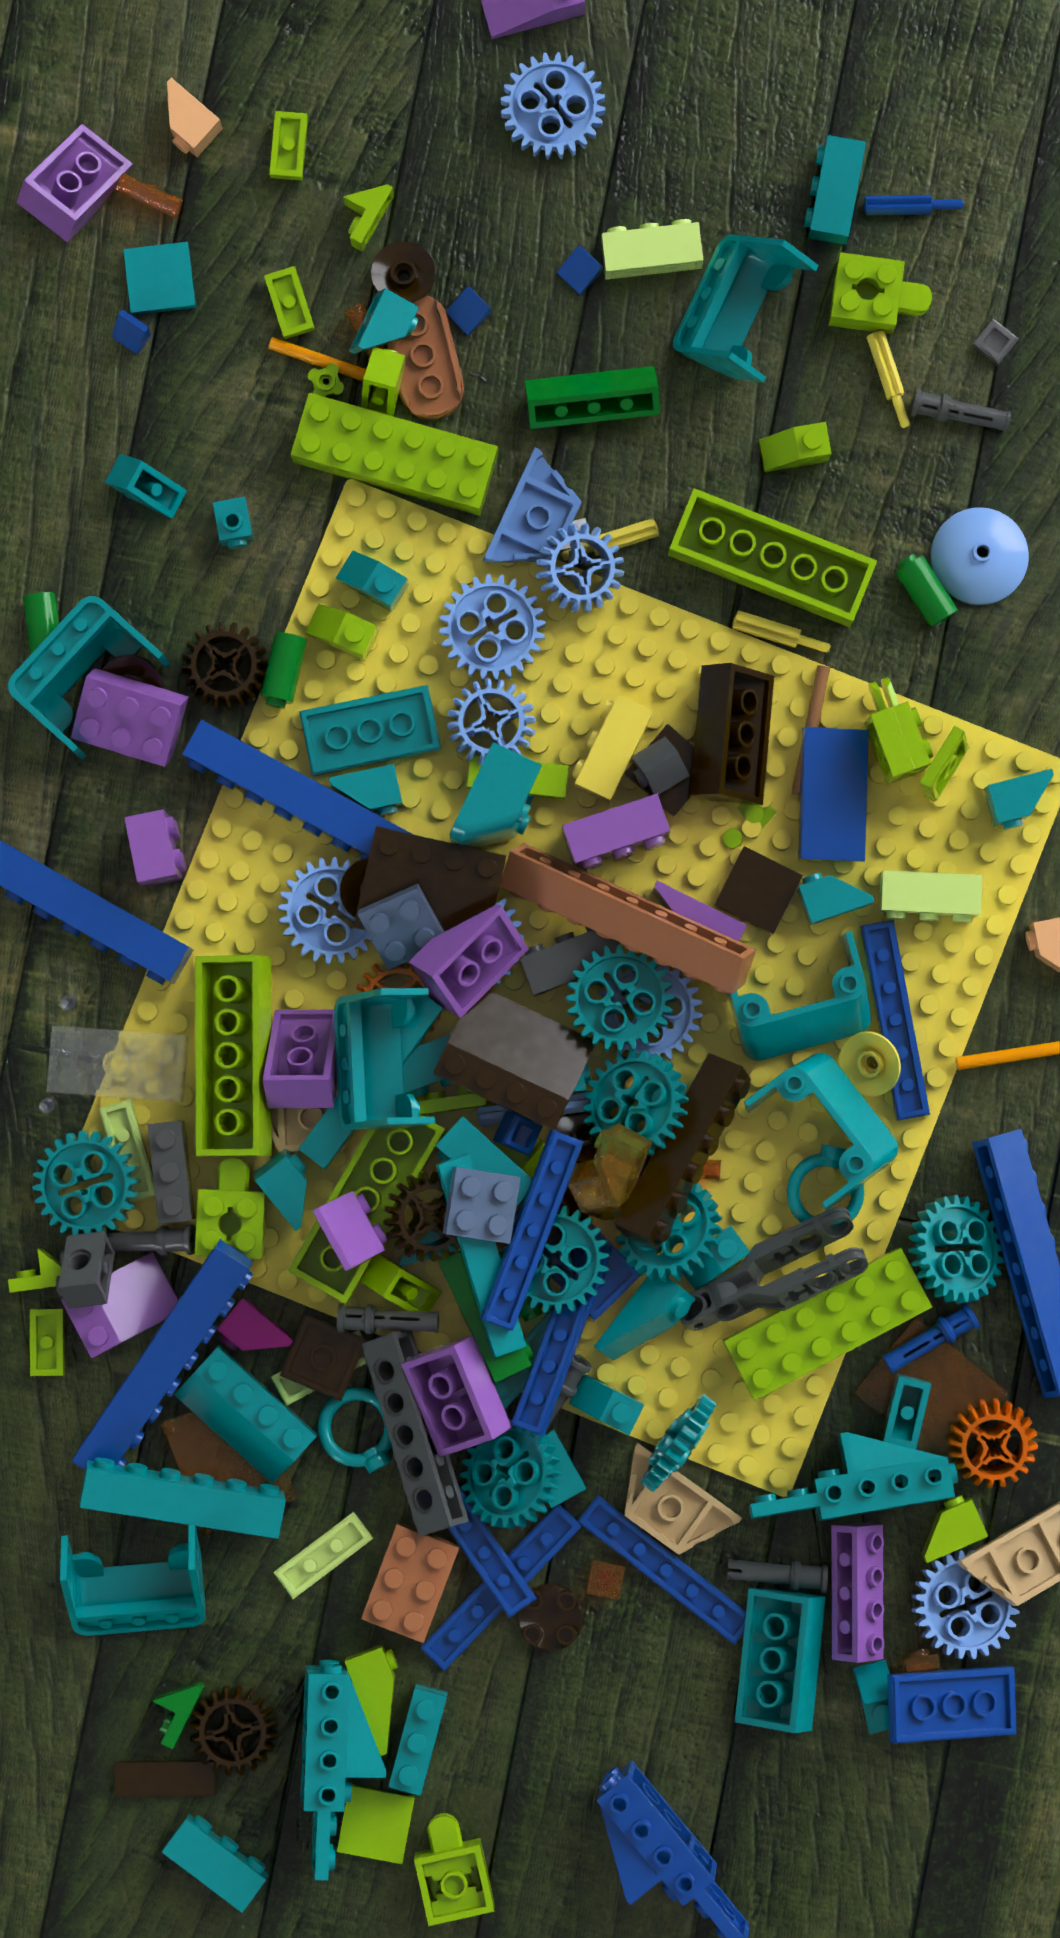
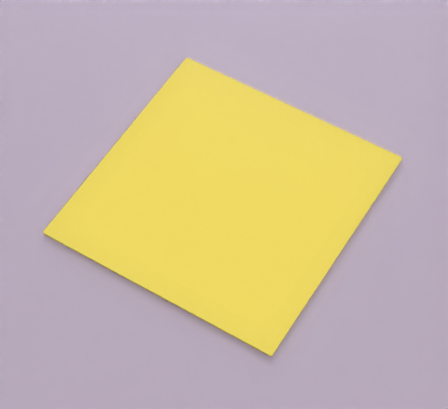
M347 480L285 630V633L307 639L293 704H286L285 709L266 705L267 699L262 698L260 692L241 741L342 796L344 795L332 788L329 780L330 777L394 764L403 806L397 807V813L381 817L414 835L451 843L450 832L470 789H467L470 762L466 760L470 750L467 748L463 753L459 754L456 748L462 743V740L453 743L450 741V736L457 733L458 730L447 729V723L457 721V719L448 716V711L452 709L460 710V708L453 704V699L466 700L461 693L463 688L468 689L473 694L475 691L472 683L477 681L482 690L486 689L485 680L481 681L480 671L478 670L473 676L469 677L468 665L460 670L457 669L460 658L448 659V654L453 648L442 647V642L448 639L449 636L440 635L439 629L448 626V624L440 621L441 615H450V612L444 608V603L455 604L451 593L456 592L462 595L461 584L463 582L470 588L474 587L473 577H477L480 583L483 584L486 581L487 574H490L493 583H497L500 575H504L505 585H509L513 579H516V590L519 591L524 586H527L528 592L525 597H537V601L532 608H542L543 613L536 617V620H543L546 623L545 627L537 629L538 632L545 635V640L535 641L541 648V652L529 653L534 660L533 664L527 663L524 660L521 662L524 669L523 673H520L514 667L511 669V679H508L504 672L499 673V679L504 680L503 690L506 692L512 684L516 685L517 689L513 695L515 698L520 693L524 692L526 694V699L521 703V706L526 704H532L533 710L526 713L525 716H534L536 718V723L526 725V727L535 730V734L532 737L523 736L530 743L528 749L520 745L517 746L522 756L534 762L569 766L565 800L534 797L527 815L531 818L523 835L517 833L514 839L475 848L505 855L504 869L509 852L523 843L573 865L562 833V826L564 824L649 796L625 774L610 804L574 787L576 778L572 777V773L579 759L586 761L591 749L587 748L586 744L594 729L600 732L605 721L600 718V715L608 700L614 702L618 694L653 711L648 726L635 750V755L647 748L667 724L694 746L702 665L733 663L774 676L763 805L760 806L762 808L771 806L777 812L762 829L760 822L751 823L745 819L737 809L740 805L739 803L710 801L691 796L674 817L663 809L670 828V834L665 839L663 846L648 851L645 850L644 846L633 849L632 856L619 861H614L613 856L603 859L602 866L587 872L662 906L652 893L658 880L746 924L747 927L739 942L756 949V953L746 983L737 990L738 996L749 993L761 995L766 999L771 1015L835 998L832 989V979L837 971L849 966L841 936L846 932L852 931L866 981L871 1014L870 1025L864 1032L880 1034L860 926L894 920L930 1115L896 1121L891 1090L877 1097L862 1095L896 1139L898 1144L896 1158L864 1183L863 1205L858 1215L852 1221L854 1227L850 1234L764 1275L759 1286H764L801 1267L804 1270L827 1259L826 1256L831 1253L835 1255L849 1248H863L868 1262L884 1255L956 1073L955 1059L963 1055L1059 810L1060 758L896 694L899 704L908 701L910 708L916 707L922 722V726L918 727L922 740L928 739L933 752V757L929 758L931 763L954 726L965 732L969 746L967 753L938 800L933 802L924 796L920 784L929 766L924 772L886 784L869 737L865 862L798 859L800 796L791 793L802 744V728L806 724L817 666L825 665L623 585L617 590L608 588L614 597L611 600L602 597L604 606L601 608H597L592 602L591 611L584 612L580 603L578 612L574 613L571 612V602L569 601L566 608L561 609L559 608L561 597L550 602L548 597L553 590L550 588L546 591H541L540 589L543 584L548 582L546 577L537 579L536 574L545 571V567L537 566L536 562L487 563L482 561L493 539V534L357 480ZM352 550L380 561L408 579L409 585L392 613L336 579ZM556 559L555 567H561L567 563ZM574 566L566 570H574L575 573L579 572V576L585 571ZM595 574L591 575L590 593L598 588L603 579L602 577ZM558 577L564 588L572 593L579 594V589L575 588V584L570 578ZM493 598L488 602L487 607L490 611L499 613L505 609L506 603L503 599ZM318 604L348 612L377 626V636L365 661L305 634ZM511 611L495 625L490 621L487 622V630L479 636L470 639L468 645L475 644L490 631L498 634L499 624L516 616L517 611ZM467 616L461 621L460 625L466 631H473L478 627L479 621L473 616ZM511 625L506 630L507 636L513 640L520 639L525 633L520 625ZM485 643L479 649L480 655L484 658H492L498 651L497 647L492 643ZM830 668L818 728L867 730L865 726L866 720L870 714L877 712L869 691V683ZM488 673L486 679L490 678L492 688L497 689L498 682H495L492 673ZM428 685L441 750L312 776L299 711ZM879 687L886 707L889 708L883 689ZM487 698L490 706L496 711L514 709L502 699ZM478 702L474 703L467 711L464 719V729L472 726V723L481 717ZM485 709L486 724L482 726L485 729L489 727V730H493L498 738L496 731L497 722L501 720L497 717L494 719V716H489L487 709ZM519 718L511 720V723L505 725L502 729L505 744H508L516 735L519 727ZM474 735L469 738L476 745L490 749L493 743L492 739L486 735L477 737ZM631 759L627 769L633 764V759ZM1052 769L1054 775L1031 815L1022 820L1023 825L1004 830L1003 825L994 827L984 788L990 784ZM222 785L163 930L165 934L189 946L194 951L175 984L166 980L164 985H161L145 974L82 1131L87 1130L89 1139L94 1131H99L102 1141L106 1134L98 1108L132 1099L152 1169L147 1124L184 1121L195 1220L158 1224L156 1197L152 1196L132 1202L136 1206L133 1210L124 1209L129 1218L127 1221H120L116 1218L119 1227L117 1230L121 1232L156 1231L160 1226H168L169 1229H182L187 1225H194L196 1227L198 1189L217 1190V1171L222 1161L233 1157L245 1161L250 1168L249 1191L263 1192L255 1182L254 1172L280 1153L272 1140V1156H196L195 956L259 954L271 957V1030L275 1010L334 1009L339 997L361 993L356 989L357 984H362L366 987L369 985V982L362 975L368 973L374 978L377 975L372 968L374 964H377L381 971L386 970V966L373 942L368 940L364 941L368 948L366 952L356 948L357 958L354 960L347 953L344 954L343 964L338 962L336 956H332L330 964L326 965L324 955H320L316 962H312L313 952L308 951L302 957L300 955L303 948L301 944L290 947L295 937L293 935H282L289 926L288 924L278 923L280 918L286 916V912L277 910L278 905L287 904V900L280 897V893L291 892V889L286 885V881L292 880L297 882L298 879L294 872L298 869L306 874V863L308 862L316 869L318 868L320 858H323L326 866H330L333 857H336L339 867H342L347 859L350 860L351 866L360 860L362 854L350 848L348 853L331 844L333 838L323 832L319 837L311 834L302 828L304 822L295 817L288 821L273 812L275 806L265 801L261 806L244 797L246 791L236 785L233 790ZM728 829H737L742 834V843L737 848H729L723 842V835ZM744 846L803 875L802 878L821 872L822 878L831 875L872 895L875 901L872 905L809 926L796 888L773 935L714 906ZM883 870L983 875L981 915L972 917L971 923L952 922V916H939V921L919 920L918 914H906V919L903 920L887 919L886 913H878L880 873ZM801 878V880H800L798 886H800V885L803 884L802 878ZM322 880L318 883V891L321 895L330 897L335 893V886L329 880ZM502 887L499 888L496 903L506 899L507 902L503 907L505 912L511 909L516 910L510 919L511 922L521 921L522 924L516 930L524 935L523 941L528 948L541 943L544 948L555 945V938L573 932L575 937L587 933L586 926L572 924L563 915L544 911L538 907L537 903L528 899L516 898L510 894L509 890ZM306 894L307 899L326 909V914L324 915L326 918L330 919L333 915L337 916L354 929V922L336 912L338 907L336 904L332 903L328 907L312 894ZM304 907L300 910L299 917L304 923L312 924L317 920V913L311 907ZM332 925L327 930V936L331 941L341 942L344 940L345 933L340 926ZM621 943L624 953L628 954L629 950ZM635 952V956L638 957L642 954V952ZM648 955L646 961L650 963L653 957ZM520 959L517 965H513L509 969L511 972L509 977L503 975L500 978L501 983L499 985L494 984L489 989L579 1033H582L585 1028L584 1026L574 1028L573 1022L578 1018V1015H568V1009L575 1006V1004L566 1002V996L575 994V992L568 989L567 985L534 997ZM404 963L403 968H408L409 963ZM669 966V970L672 972L676 969L672 966ZM626 969L621 970L623 973L627 972ZM681 971L679 974V977L681 979L686 977L683 974V971ZM608 973L603 975L605 979H612ZM395 975L381 982L389 988H402L409 982L411 977ZM690 979L686 986L688 988L698 987L699 989L692 995V999L702 1000V1004L694 1007V1011L703 1014V1017L693 1019L692 1022L700 1029L699 1031L689 1030L688 1034L694 1040L692 1043L684 1040L680 1042L684 1052L680 1053L673 1048L671 1049L673 1059L669 1060L664 1053L660 1054V1056L663 1057V1061L667 1060L673 1064L672 1070L681 1073L682 1076L677 1082L687 1085V1088L683 1090L686 1092L689 1090L708 1053L743 1066L751 1078L748 1094L739 1101L732 1123L725 1127L722 1132L718 1148L712 1156H709L703 1167V1175L698 1182L702 1186V1190L706 1189L712 1195L710 1200L713 1199L719 1206L715 1211L722 1216V1220L715 1224L719 1225L722 1230L731 1225L749 1251H751L754 1245L800 1224L792 1214L787 1201V1184L795 1167L805 1158L820 1153L822 1144L849 1149L853 1146V1143L814 1093H811L801 1101L791 1102L784 1099L777 1091L749 1113L745 1109L744 1101L785 1070L816 1053L828 1054L839 1066L841 1048L850 1037L761 1061L752 1060L742 1050L727 993L716 991L711 984L702 980ZM599 985L592 986L588 991V995L593 1000H601L604 997L599 994V990H605V988ZM674 998V1001L665 1003L666 1006L673 1009L670 1016L680 1013L681 1004L677 999ZM638 999L634 1001L636 1005L644 1010L643 1012L650 1010L652 1007V1002L647 1006ZM623 1005L628 1019L632 1022L635 1017L628 1007ZM445 1009L441 1014L440 1020H436L433 1024L435 1029L432 1032L428 1031L425 1039L418 1046L449 1034L452 1035L460 1018ZM616 1014L618 1020L623 1023V1018ZM665 1019L668 1022L667 1028L673 1029L674 1025ZM656 1026L660 1033L658 1038L651 1034L647 1035L650 1043H656L662 1038V1031L658 1026ZM602 1040L594 1047L587 1061L591 1080L598 1081L599 1079L595 1071L596 1069L604 1072L607 1070L606 1059L614 1064L617 1063V1044H612L608 1052L605 1051V1042ZM625 1049L621 1054L628 1059L629 1051ZM872 1056L871 1061L873 1065L878 1066L876 1059ZM633 1076L626 1080L625 1089L633 1084ZM440 1082L428 1086L429 1093L444 1091L445 1097L458 1096V1089H462L455 1084L442 1087ZM586 1083V1091H593L594 1088L589 1083ZM425 1094L422 1095V1096L416 1097L415 1099H416L418 1102H419V1101H424V1100H425ZM486 1099V1104H487V1105H494V1104H495V1103H493V1102H491V1101H489V1100ZM634 1101L632 1106L636 1107L638 1102ZM619 1106L611 1110L610 1116L612 1118L618 1114ZM478 1107L422 1115L423 1117H435V1123L446 1129L442 1138L463 1116L493 1144L495 1143L493 1138L499 1124L481 1126L478 1121ZM641 1120L638 1124V1132H641L645 1128L643 1120ZM544 1126L541 1129L538 1138L546 1143L550 1129ZM355 1130L347 1149L340 1150L327 1169H323L301 1151L289 1152L291 1156L295 1153L298 1154L308 1168L304 1171L306 1173L307 1186L301 1228L295 1231L267 1197L264 1259H251L253 1263L249 1271L253 1273V1276L248 1283L337 1318L338 1305L343 1302L290 1273L288 1269L317 1220L313 1210L326 1204L367 1130ZM437 1147L423 1170L427 1172L429 1179L433 1171L437 1172L435 1164L443 1162L436 1156L441 1151ZM611 1153L606 1158L594 1163H576L569 1181L577 1185L584 1192L585 1196L588 1197L618 1153L616 1155ZM96 1154L91 1158L92 1169L99 1172L103 1165L101 1158ZM67 1166L62 1180L68 1183L71 1180L72 1171ZM820 1166L808 1172L802 1180L800 1200L803 1207L811 1215L816 1216L824 1212L821 1208L822 1202L848 1183L839 1169ZM108 1173L95 1179L86 1180L84 1183L62 1189L60 1195L64 1196L68 1193L87 1189L91 1185L113 1178V1174ZM104 1186L101 1191V1198L105 1203L109 1204L112 1201L113 1192L108 1186ZM428 1189L416 1194L425 1203L431 1202L434 1198L439 1199L443 1195L437 1189ZM849 1194L847 1197H845L832 1208H847L851 1199V1194ZM73 1197L71 1209L76 1214L81 1212L82 1202L78 1197ZM524 1199L516 1207V1211L522 1206ZM626 1203L623 1204L619 1211H622ZM408 1204L404 1212L406 1230L409 1228L408 1224L413 1218V1210ZM589 1205V1217L593 1219L592 1224L596 1228H601V1233L619 1250L623 1245H620L615 1237L622 1233L614 1224L619 1216L618 1212L610 1220ZM421 1208L424 1211L422 1216L426 1217L422 1220L436 1225L432 1221L434 1219V1216H432L434 1211L431 1212ZM695 1212L686 1215L684 1222L692 1220ZM431 1230L425 1231L422 1235L417 1234L413 1240L419 1242ZM813 1235L804 1236L801 1240L810 1238ZM387 1237L388 1241L383 1243L386 1250L379 1254L400 1265L399 1260L404 1256L406 1246L398 1250L394 1247V1244L399 1237L394 1239ZM496 1242L499 1253L502 1252L503 1247H507V1243ZM678 1243L673 1248L672 1253L679 1252L683 1247V1243ZM461 1249L450 1252V1256L460 1252ZM186 1251L173 1252L201 1264L207 1258L195 1256V1254L188 1255ZM439 1255L438 1260L435 1262L426 1259L423 1262L419 1261L403 1266L404 1269L442 1292L430 1311H439L438 1333L412 1331L417 1349L420 1352H425L472 1335L439 1266L438 1261L445 1259L442 1255ZM747 1255L714 1279L739 1268ZM857 1259L850 1260L847 1263L853 1262ZM682 1272L680 1281H677L672 1274L669 1275L672 1281L688 1293L695 1291ZM646 1273L640 1276L595 1321L590 1317L587 1318L575 1351L576 1354L585 1358L592 1365L591 1371L585 1374L644 1404L629 1436L656 1446L661 1437L666 1434L665 1431L674 1419L683 1414L687 1408L690 1409L696 1400L704 1394L717 1404L707 1421L709 1426L701 1436V1440L696 1448L691 1451L692 1454L688 1459L781 1497H788L787 1492L791 1491L794 1487L845 1354L755 1401L750 1395L722 1339L777 1310L757 1308L734 1320L719 1321L698 1331L685 1328L679 1320L675 1326L614 1361L594 1346L647 1278ZM550 1278V1288L559 1293L561 1287ZM359 1282L349 1302L346 1304V1307H366L367 1304H373V1306L377 1307V1310H405L382 1297L362 1282ZM543 1313L526 1322L523 1317L518 1318L524 1338L547 1313ZM376 1329L375 1334L384 1336L401 1330ZM567 1398L562 1406L564 1410L622 1432L570 1405L571 1398Z

